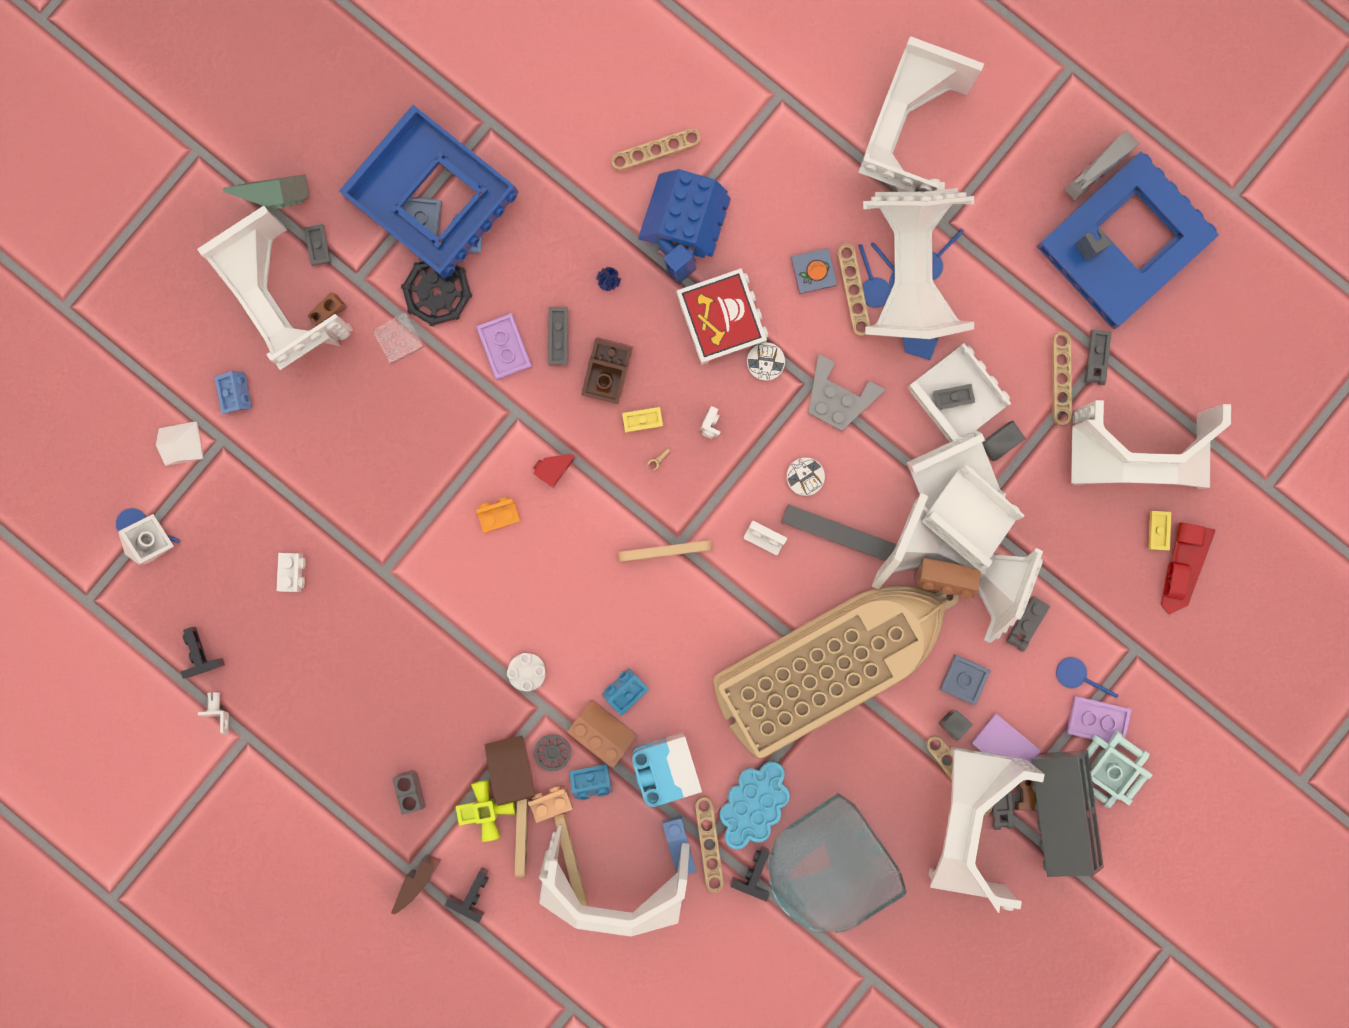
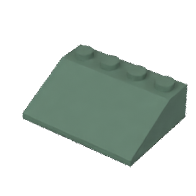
M305 174L223 188L225 193L262 206H272L273 209L303 203L305 198L310 197Z

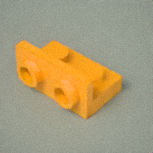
M504 497L498 499L497 504L491 505L489 502L479 505L480 509L475 511L478 514L483 533L521 522L513 499Z

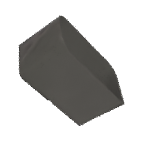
M1010 421L986 438L982 444L987 456L992 461H996L1026 438L1015 422Z
M953 709L938 723L956 741L973 726L968 719Z
M415 771L400 773L393 778L402 814L421 810L426 806L418 774ZM401 778H408L410 780L411 788L408 791L399 790L397 783ZM413 797L415 799L416 806L413 810L404 809L402 805L404 798Z

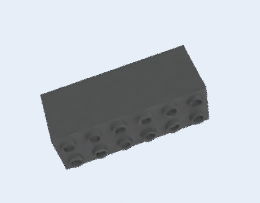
M1088 750L1041 753L1032 758L1030 763L1044 774L1043 782L1033 781L1032 783L1033 792L1036 793L1037 799L1035 801V810L1039 813L1038 830L1042 836L1040 847L1044 851V871H1046L1047 877L1094 876L1104 868Z

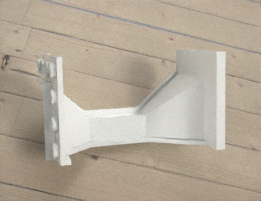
M910 36L858 173L896 186L898 192L936 191L939 186L938 183L905 172L893 155L895 146L908 113L949 90L967 95L982 71L984 63Z
M958 188L926 192H875V196L871 197L870 201H863V209L879 208L894 232L895 249L894 286L878 322L875 325L865 327L866 335L932 339L974 329L973 321H961L956 317L932 279V232L953 204H974V196H966V192H958Z
M262 206L197 250L201 256L208 260L237 297L264 338L270 351L266 355L281 370L322 342L341 347L338 340H344L349 337L353 329L349 323L347 324L336 314L310 331L294 329L290 325L267 289L272 242L277 236L287 231V229L265 206Z
M1095 400L1075 409L1072 417L1075 425L1072 426L1071 484L1145 483L1196 487V489L1210 488V441L1231 425V404H1222L1197 413L1196 440L1182 454L1131 453L1105 429L1103 424L1104 401Z
M921 493L915 500L896 548L879 568L872 587L879 590L892 573L918 568L923 558L975 568L922 522V519L928 512V509L924 506L928 496ZM1035 548L1027 557L992 554L990 560L993 562L990 567L981 570L978 593L991 617L984 641L992 643L996 638L999 639L1003 632H1007L1009 626H1013L1017 619L1020 620L1022 618L1043 563V559H1041L1042 550Z
M951 747L950 755L953 758L951 807L942 855L936 869H929L930 888L987 897L998 913L1000 906L1009 911H1013L1014 908L1020 909L1022 901L1017 900L1005 884L984 880L975 864L985 812L1024 780L1043 782L1044 774L1026 759Z
M558 825L557 832L552 834L550 847L545 852L539 879L542 881L539 904L574 928L635 936L678 924L681 902L685 898L690 844L682 843L678 872L633 913L582 906L558 864L562 825Z

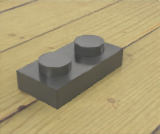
M320 224L305 227L311 265L331 263L325 226Z
M972 384L933 391L935 406L938 410L975 403Z

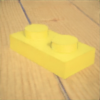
M660 407L622 413L625 433L663 427Z
M1150 511L1148 549L1170 550L1171 512Z

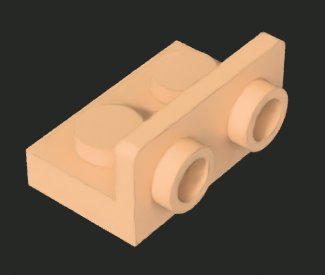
M560 785L550 788L547 794L537 793L535 797L528 801L536 823L573 809L566 788H560Z

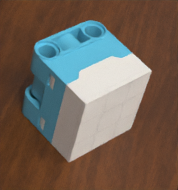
M684 732L639 745L633 750L632 762L636 779L644 801L648 806L656 807L702 792Z

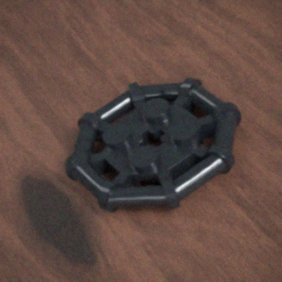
M415 262L404 284H401L408 308L407 312L427 322L432 327L436 324L460 319L461 312L468 300L472 298L465 274L466 270L456 265L455 274L452 277L447 276L443 279L433 271L426 274L423 269L430 267L424 262ZM420 273L423 277L417 286L412 285ZM458 279L460 281L462 291L456 290L454 282ZM440 287L442 293L433 296L434 292L432 289ZM411 291L417 292L419 302L414 304ZM456 297H460V301L455 309H453L451 306ZM424 306L431 310V315L419 309ZM442 309H448L450 312L437 316V312Z

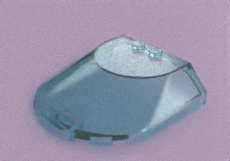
M839 793L787 827L774 842L772 852L769 855L768 869H770L771 878L769 883L778 904L795 922L800 921L809 926L808 929L817 932L835 931V933L852 929L907 893L899 867L856 805Z

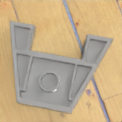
M818 354L808 414L842 431L886 389L868 381L860 397L827 380L835 362Z

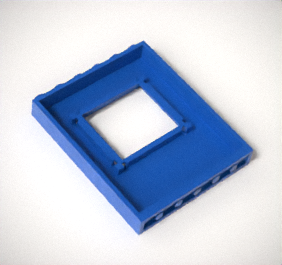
M414 105L409 108L339 190L348 201L443 279L453 274L456 265L467 257V252L479 243L480 237L491 229L492 223L496 218L503 215L507 205L514 202L519 193L515 185ZM441 163L477 193L438 238L406 212L402 206L437 165Z
M1141 151L1036 247L1114 330L1124 323L1218 237L1219 234L1216 232L1215 226L1203 218L1202 212L1195 209L1191 205L1190 200L1178 191L1177 186L1165 177L1164 172L1152 163L1151 158ZM1135 193L1176 236L1139 270L1114 243L1088 261H1085L1075 244L1089 232L1096 241H1099L1100 235L1097 233V230L1100 229L1099 226Z

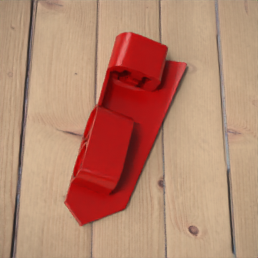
M1179 522L1173 559L1167 568L1161 606L1168 614H1172L1189 605L1214 537L1215 529Z

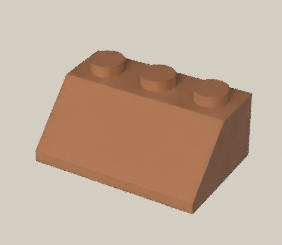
M923 558L914 574L916 586L922 587L924 590H936L946 595L954 594L970 599L974 598L979 591L981 571L975 568Z
M593 700L590 701L567 731V733L612 768L637 736V734Z

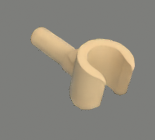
M667 448L656 459H651L647 465H650L652 461H655L657 463V467L654 468L653 471L657 470L660 467V462L671 451Z

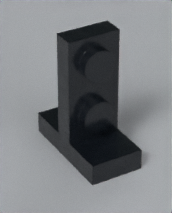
M196 627L183 630L184 643L188 645L190 650L189 659L195 665V667L181 671L183 679L225 666L223 658L207 662Z
M761 846L760 851L756 850L753 857L754 866L752 869H748L745 877L748 881L745 882L732 877L730 887L767 902L770 895L769 891L756 885L770 853L769 849Z
M483 867L480 869L464 901L450 895L444 906L479 923L485 912L471 905H476L480 897L478 891L480 887H485L489 879L486 876L488 870Z

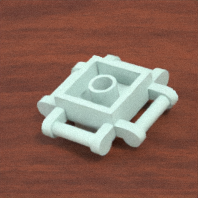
M1118 731L1112 735L1108 743L1095 734L1092 738V743L1086 749L1088 750L1089 759L1099 745L1104 749L1100 750L1090 764L1092 781L1109 792L1110 795L1107 797L1093 787L1094 797L1100 800L1103 806L1108 809L1117 799L1130 805L1133 802V797L1142 785L1153 776L1151 772L1142 767L1149 758L1150 753L1145 750L1142 751L1123 738L1122 734ZM1120 744L1136 755L1138 759L1133 761L1117 750L1115 746ZM1139 774H1141V775L1138 777V779L1135 781V783L1131 786V788L1128 790V792H1127L1126 794H1124V793L1127 791V789L1130 787V785L1133 783V781L1136 779V777H1137Z

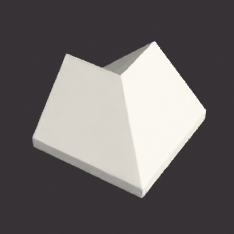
M197 421L158 429L156 447L165 466L204 459Z
M153 514L118 532L125 555L138 565L153 562L174 547Z

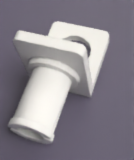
M207 693L208 710L206 712H198V716H220V733L228 735L229 713L220 710V693Z

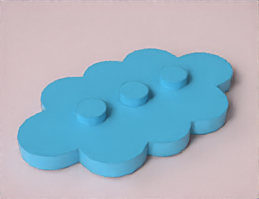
M768 761L761 766L760 770L754 768L743 770L738 778L739 784L731 787L729 790V802L721 807L719 814L722 823L727 826L724 837L730 848L742 849L748 844L749 840L754 842L765 841L770 835V826L779 822L781 818L780 808L788 803L790 795L787 787L782 784L785 773L782 765L778 762Z

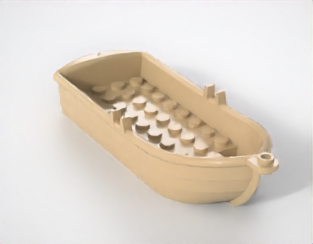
M910 586L880 587L879 590L872 589L847 600L826 613L820 614L816 619L806 622L800 628L715 675L713 684L716 698L725 720L730 717L736 719L734 723L729 725L730 729L755 757L765 758L899 683L913 673L927 658L941 631L945 610L958 602L959 595L952 594V598L947 600L946 594L940 591L933 593Z

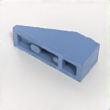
M681 815L663 820V827L676 873L678 872L682 843L689 844ZM689 846L688 874L695 873L696 869Z

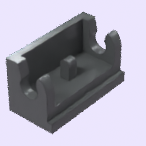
M1097 230V233L1100 235L1099 241H1096L1089 232L1075 243L1085 261L1103 252L1113 244L1102 230Z

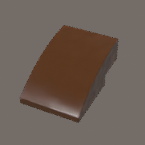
M596 337L581 395L619 404L633 346Z
M523 736L484 744L496 805L500 806L535 797L530 762Z
M426 854L420 861L417 871L412 869L406 875L392 909V914L395 915L416 898L432 878L441 859Z

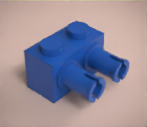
M659 238L657 243L660 245L659 250L665 254L663 260L666 269L680 284L696 270L694 253L688 246L684 248L681 243L675 246L672 241Z

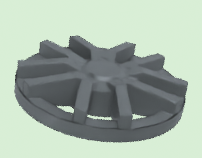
M551 734L544 736L538 741L534 755L537 763L543 769L556 771L568 763L571 750L568 742L563 737ZM549 738H554V745H550ZM557 738L563 741V743L559 744L558 746ZM545 739H547V746L541 744ZM566 745L567 750L560 751L559 747ZM538 747L545 748V752H539ZM568 752L567 758L565 759L561 754ZM538 754L545 755L542 761L539 760ZM546 758L550 760L548 766L542 764ZM560 758L564 763L560 765L556 759ZM552 761H554L557 767H550Z

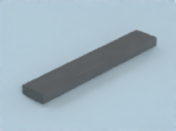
M787 505L781 522L884 561L888 559L896 546L895 543L791 505Z

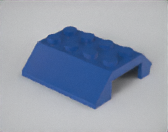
M681 169L659 174L638 239L657 244L660 237L694 247V256L705 258L707 255L712 257L716 248L715 242L718 241L720 235V226L723 225L726 215L724 210L728 209L731 199L727 195L728 191L715 179Z

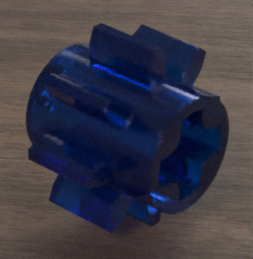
M612 267L602 268L596 277L599 280V287L605 291L615 290L621 281L618 278V271Z

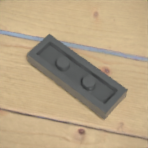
M549 307L548 365H568V307Z

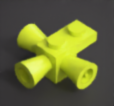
M490 780L471 783L477 801L456 805L459 826L475 822L476 824L482 823V842L501 838L494 820L498 818V815H516L515 802L497 806L495 798L490 799Z

